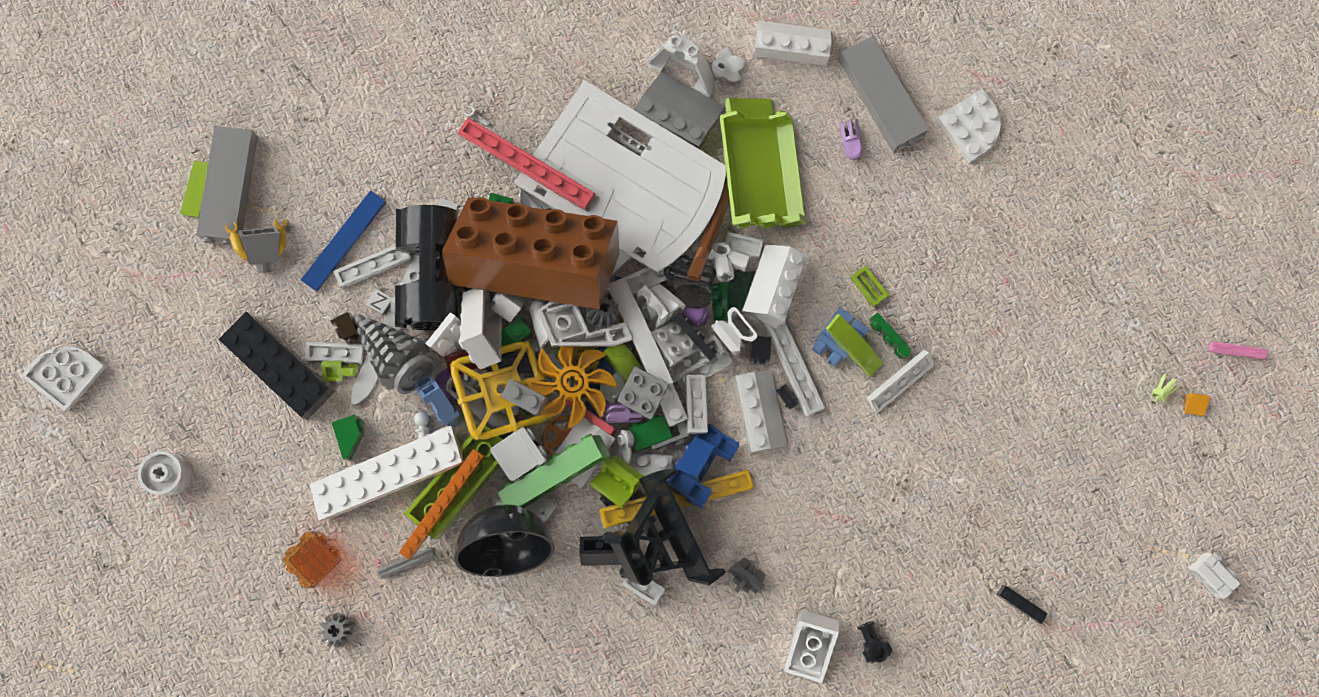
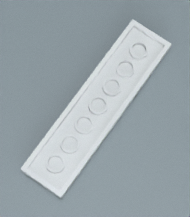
M446 427L311 483L310 487L318 520L323 522L462 465L464 460L454 427Z

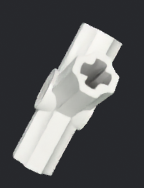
M700 238L694 242L692 254L696 253L701 241ZM724 242L713 244L708 257L715 265L717 280L721 282H729L731 279H734L733 268L745 272L751 258L749 255L730 249V246Z

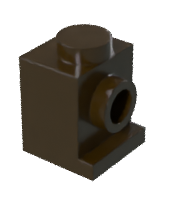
M349 312L330 321L334 326L338 327L335 329L340 339L343 338L347 344H352L360 336L357 332L358 326L353 322L354 317Z

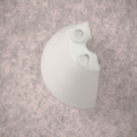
M673 36L646 61L645 65L660 73L670 58L696 71L699 79L694 89L709 98L711 97L714 87V75L711 66L691 40Z

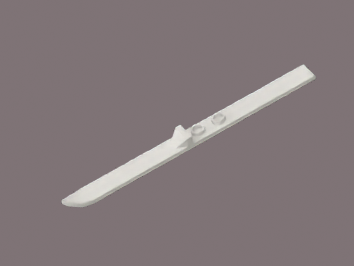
M443 198L438 203L439 206H446L455 210L458 207V204ZM414 255L400 285L419 282V256ZM392 297L390 301L391 306L383 324L401 331V327H395V297ZM367 355L352 389V406H356L367 399L378 380V376L370 362L374 359H371L369 355Z

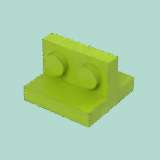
M614 455L612 459L607 458L603 461L601 471L591 481L590 486L622 509L641 487L639 479L644 476Z

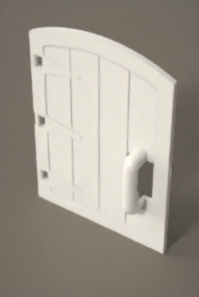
M584 80L533 156L594 192L596 196L585 211L523 173L519 174L514 185L554 209H559L566 213L585 216L598 215L604 219L617 220L619 250L658 273L682 256L706 228L721 197L726 176V165ZM619 118L651 136L652 139L648 145H644L618 129L616 123ZM538 187L547 191L545 196L535 192ZM637 247L646 252L644 258L634 253Z

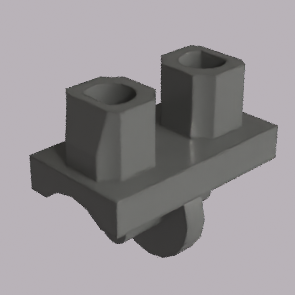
M745 557L731 566L728 572L734 576L732 581L737 585L735 588L737 593L742 589L746 593L752 590L756 594L765 585L763 582L766 574L759 569L753 575L747 570L751 566V562Z

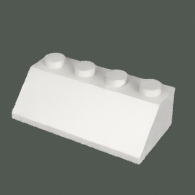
M758 21L754 56L826 66L830 55L831 30Z
M765 245L742 313L773 327L784 323L807 254L788 246Z
M772 371L752 372L735 376L734 382L749 453L788 446Z

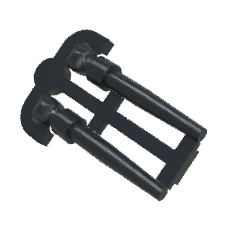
M686 255L680 256L677 260H682L686 264L689 263V266L676 261L671 264L687 270L686 274L680 270L676 271L675 268H670L668 271L669 266L663 270L664 276L669 280L673 281L674 275H676L677 278H684L707 287L712 286L716 276L715 268L705 265L704 269L712 271V274L703 271L701 276L709 278V283L703 280L696 282L688 279L687 274L693 259Z

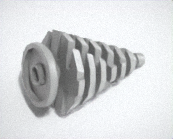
M357 314L353 318L354 324L358 326L357 332L360 338H362L361 342L369 357L374 359L370 361L371 365L374 367L375 373L385 389L390 390L395 387L400 394H409L417 390L413 385L415 382L427 374L433 373L435 367L434 360L424 353H419L430 352L425 341L371 318L366 319L361 314Z

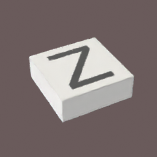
M375 289L366 305L384 315L390 306L392 298Z

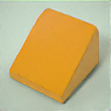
M1195 393L1186 394L1184 414L1205 416L1210 396Z

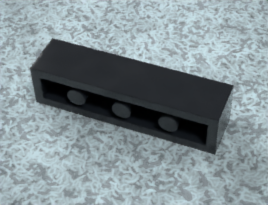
M1002 585L996 596L1039 624L1043 623L1048 614L1006 585Z

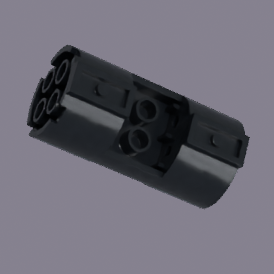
M414 205L403 209H396V251L419 256V282L395 285V327L407 328V325H409L412 330L436 331L450 312L458 318V307L462 302V292H459V286L439 282L440 269L438 268L440 256H443L442 250L458 219L457 210L439 205Z

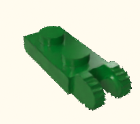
M879 313L874 314L869 319L871 328L882 334L883 341L888 346L894 347V354L899 359H905L910 356L911 350L904 340Z

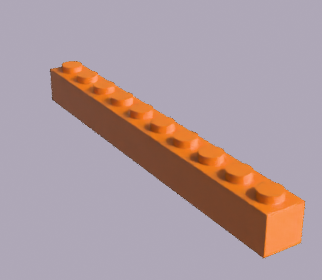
M476 449L471 451L399 551L401 555L408 560L414 557L485 458L483 454Z

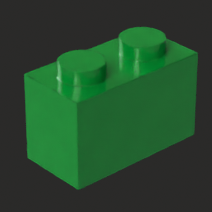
M657 414L652 419H648L649 421L641 424L640 421L630 425L631 429H628V431L633 434V446L636 453L672 438L664 416L659 417V414Z

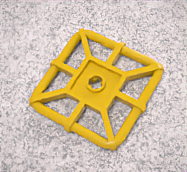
M515 342L501 346V354L519 349L521 351L512 366L499 369L497 363L491 365L493 371L485 374H479L464 366L465 364L472 363L469 355L451 362V375L459 398L457 401L462 407L468 430L473 439L485 440L509 432L514 433L521 427H530L552 418L540 415L516 422L511 408L517 405L502 398V394L497 392L499 385L505 388L510 379L528 386L526 380L520 381L517 367L525 352L528 355L534 377L529 379L545 381V377L538 368L535 352L529 342ZM459 371L478 380L481 392L466 396ZM484 398L487 413L477 429L469 402ZM502 410L506 411L509 425L482 432L492 413Z

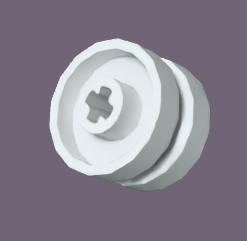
M164 451L149 454L142 460L138 469L140 485L145 491L156 495L173 496L181 493L187 488L192 476L190 463L185 457L177 453Z

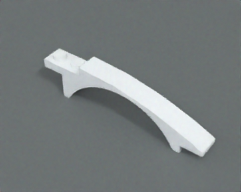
M622 278L610 283L609 293L611 298H614L613 304H618L619 315L622 321L626 322L645 371L669 385L658 409H662L669 427L688 419L661 353L626 280Z

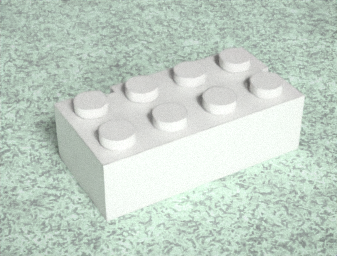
M474 288L462 294L459 344L463 350L468 352L471 362L475 363L479 369H483L501 361L502 316L491 309L494 302L491 300L492 297L489 292Z

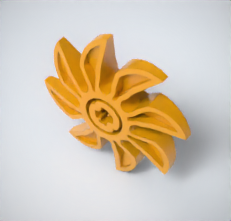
M561 346L557 359L563 369L559 370L542 348L538 356V368L543 376L554 378L555 382H542L526 378L527 385L546 397L554 392L558 393L559 397L546 405L541 415L554 417L561 414L566 400H570L572 405L568 428H572L578 425L585 416L586 407L580 397H585L601 418L605 412V398L601 391L589 388L588 384H599L616 388L615 379L610 373L602 369H597L590 374H586L584 370L606 356V354L599 350L585 351L580 355L577 366H573L571 361L574 346ZM570 379L575 383L573 387H570V383H567Z

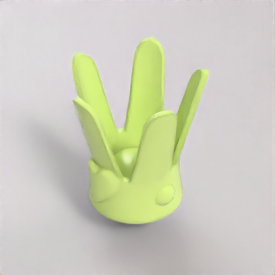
M1166 374L1163 375L1158 387L1151 393L1156 398L1154 402L1157 400L1165 402L1170 394L1181 387L1178 386L1173 390L1176 379H1172L1162 389Z

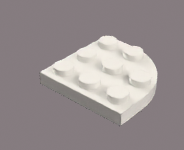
M983 88L936 119L968 163H971L987 152L997 140L1000 132L999 112Z
M67 346L52 348L42 353L32 362L21 377L63 411L69 412L107 366L89 352Z

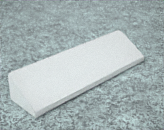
M715 335L705 341L707 346L711 344L717 350L716 356L725 352ZM700 349L675 364L669 372L673 383L709 362Z

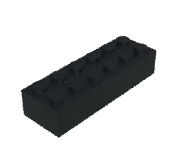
M247 311L218 339L301 418L308 420L335 392L254 315Z

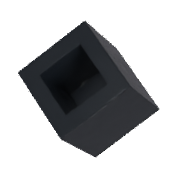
M757 336L754 341L750 342L749 361H753L755 365H765V362H769L771 357V337Z

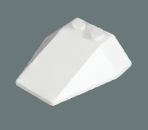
M608 285V288H607L606 293H605V295L607 296V299H608V300H610V299H609V296H608L609 291H610V286H609V285ZM550 301L538 310V315L551 346H617L633 340L626 322L620 323L618 318H616L615 324H610L608 328H605L603 325L601 328H598L596 323L591 325V320L586 317V307Z

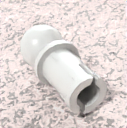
M419 412L414 417L415 424L419 426V429L415 430L418 434V439L430 435L431 428H427L430 418L425 412Z

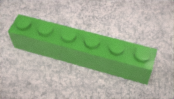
M585 435L581 438L580 443L567 446L565 452L551 456L549 458L550 461L547 463H543L540 466L536 465L534 471L531 473L526 472L519 477L518 481L505 484L503 486L504 489L498 492L503 504L526 508L609 458L610 454L601 436Z

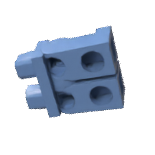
M841 307L838 308L816 338V343L812 349L818 355H821L825 349L829 351L831 355L826 361L833 367L840 361H843L848 354L839 348L826 330V327L837 314H840L848 323L854 318ZM857 319L851 323V326L862 338L869 331Z
M430 373L413 384L426 404L430 403L432 410L443 426L447 424L448 427L456 428L461 424L457 419L460 414L449 398H446Z

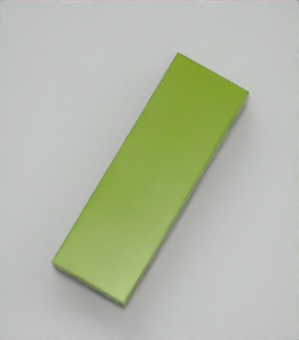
M196 160L193 162L180 214L183 216L199 218L208 167L207 162Z

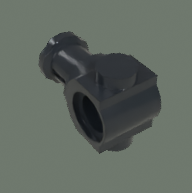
M874 621L863 623L857 627L858 630H861L865 639L863 643L865 648L862 654L866 663L883 662L893 653L889 642L884 643L882 637L877 635ZM876 647H880L882 653L879 657L875 658L873 650Z

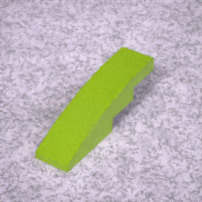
M837 314L826 327V330L839 348L845 351L852 361L858 364L864 373L872 378L883 362L861 335L840 314Z

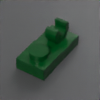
M729 282L712 284V286H709V290H711L712 295L710 300H712L714 322L716 320L728 321V311L732 308Z

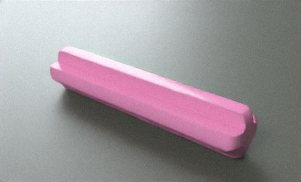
M1211 342L1209 344V351L1213 353L1256 359H1266L1268 356V350L1264 348L1222 342Z

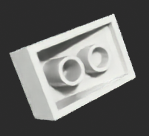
M801 609L784 672L822 683L839 634V620Z

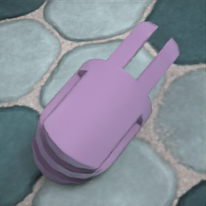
M854 119L857 135H853L851 120L847 121L849 132L847 137L845 135L844 123L840 122L845 154L851 160L860 158L863 153L858 119Z
M606 404L604 417L608 424L637 423L644 419L643 415L623 404Z

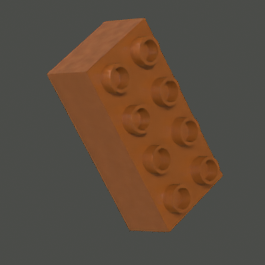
M468 197L442 250L448 282L457 286L600 310L620 254L618 221L604 219L598 215L585 216L566 213L559 209L547 210L527 207L521 203L508 204L489 201L483 197Z

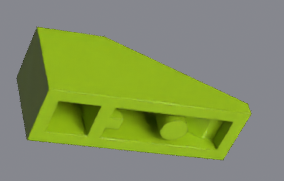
M624 344L609 346L603 351L606 354L603 358L625 382H627L634 366H641Z

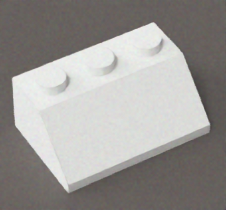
M583 418L578 425L571 429L555 454H562L566 451L565 448L567 446L580 443L581 438L588 434L600 435L607 450L615 438L586 418ZM597 465L571 481L582 488Z

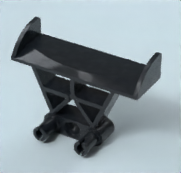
M676 468L660 470L641 477L639 481L647 498L625 532H605L603 535L604 543L612 546L622 566L620 569L621 577L628 579L631 583L646 586L653 579L652 573L678 568L683 569L688 581L709 586L726 574L725 569L722 568L709 569L667 480L678 473ZM653 510L663 528L659 532H657L650 517ZM642 528L646 536L638 535ZM636 539L650 541L645 556ZM665 540H669L678 561L672 562L663 544Z

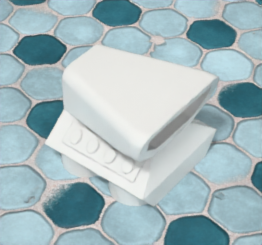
M661 284L651 288L645 285L638 291L635 299L650 332L675 321L674 317L679 313L682 315L686 306Z
M735 307L728 311V322L716 320L711 326L728 349L736 356L744 352V340L752 342L757 338V333L753 326Z

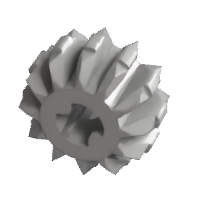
M333 613L332 618L330 616L325 617L326 623H320L324 630L319 631L318 634H324L321 641L325 642L328 640V647L334 644L335 648H338L341 643L343 645L348 643L346 638H352L353 635L348 631L353 630L354 626L348 627L351 619L349 618L344 621L345 614H341L338 617L337 613ZM333 628H339L340 631L338 633L333 632Z

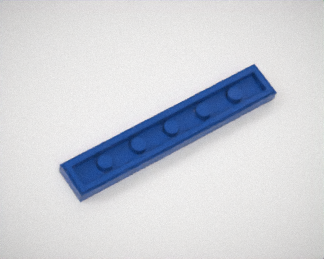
M369 191L305 273L301 281L318 292L384 207L386 201L372 191Z

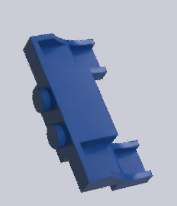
M708 423V432L706 434H696L692 442L687 444L683 457L679 458L675 465L678 473L667 481L672 492L683 496L685 501L702 509L709 499L712 490L700 484L715 457L719 456L731 461L739 448V442L727 437L715 426Z

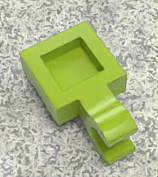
M342 360L323 361L321 363L323 382L343 381L344 376H356V372H358V364L343 366Z

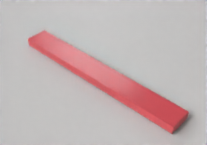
M470 118L466 119L457 132L459 136L585 211L596 196L591 190Z

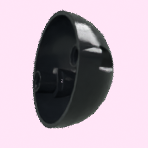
M496 505L480 511L464 525L455 545L454 562L460 570L472 575L484 577L510 576L527 572L543 565L552 557L555 546L547 526L535 513L516 505Z

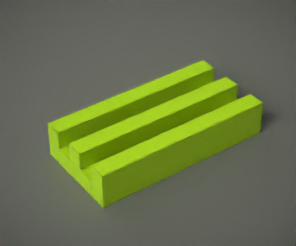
M866 265L850 277L872 307L889 296ZM864 272L882 295L881 297H879L861 273ZM857 276H858L859 279L862 281V283L866 286V288L869 290V292L873 295V297L876 299L875 301H874V299L871 297V295L867 292V290L864 288V286L860 283V281L856 278Z

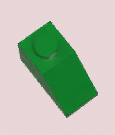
M356 415L331 422L342 458L347 461L352 459L364 436V422L362 418Z

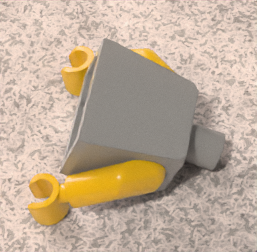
M276 219L273 223L274 227L238 230L239 234L236 233V223L233 222L235 229L232 231L227 228L226 224L225 230L228 234H231L229 238L234 251L241 259L247 260L249 265H256L258 273L269 272L268 263L277 262L278 257L287 246L286 230L284 229L287 225L286 219H283V226L279 225L278 219Z

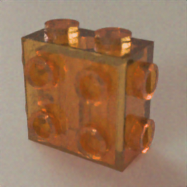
M307 531L299 538L300 542L295 547L291 546L285 551L284 554L286 556L282 561L285 564L284 568L290 574L294 573L298 577L297 582L303 588L307 587L310 589L314 588L343 559L339 556L341 554L335 546H330L326 542L328 539L320 531L318 533L316 531L309 533Z

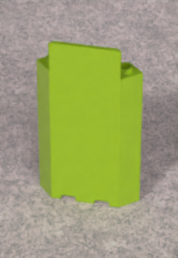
M725 99L726 114L720 115L733 225L740 229H747L753 225L758 226V228H772L776 225H782V228H790L806 224L793 116L786 111H777L774 114L772 99Z

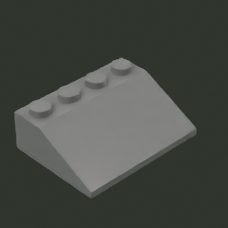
M661 71L642 95L634 110L700 150L724 111L725 106Z

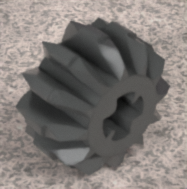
M605 295L600 310L586 307V317L591 320V325L596 323L598 328H601L602 325L608 328L610 324H615L619 311L618 304H613L614 298L608 300Z

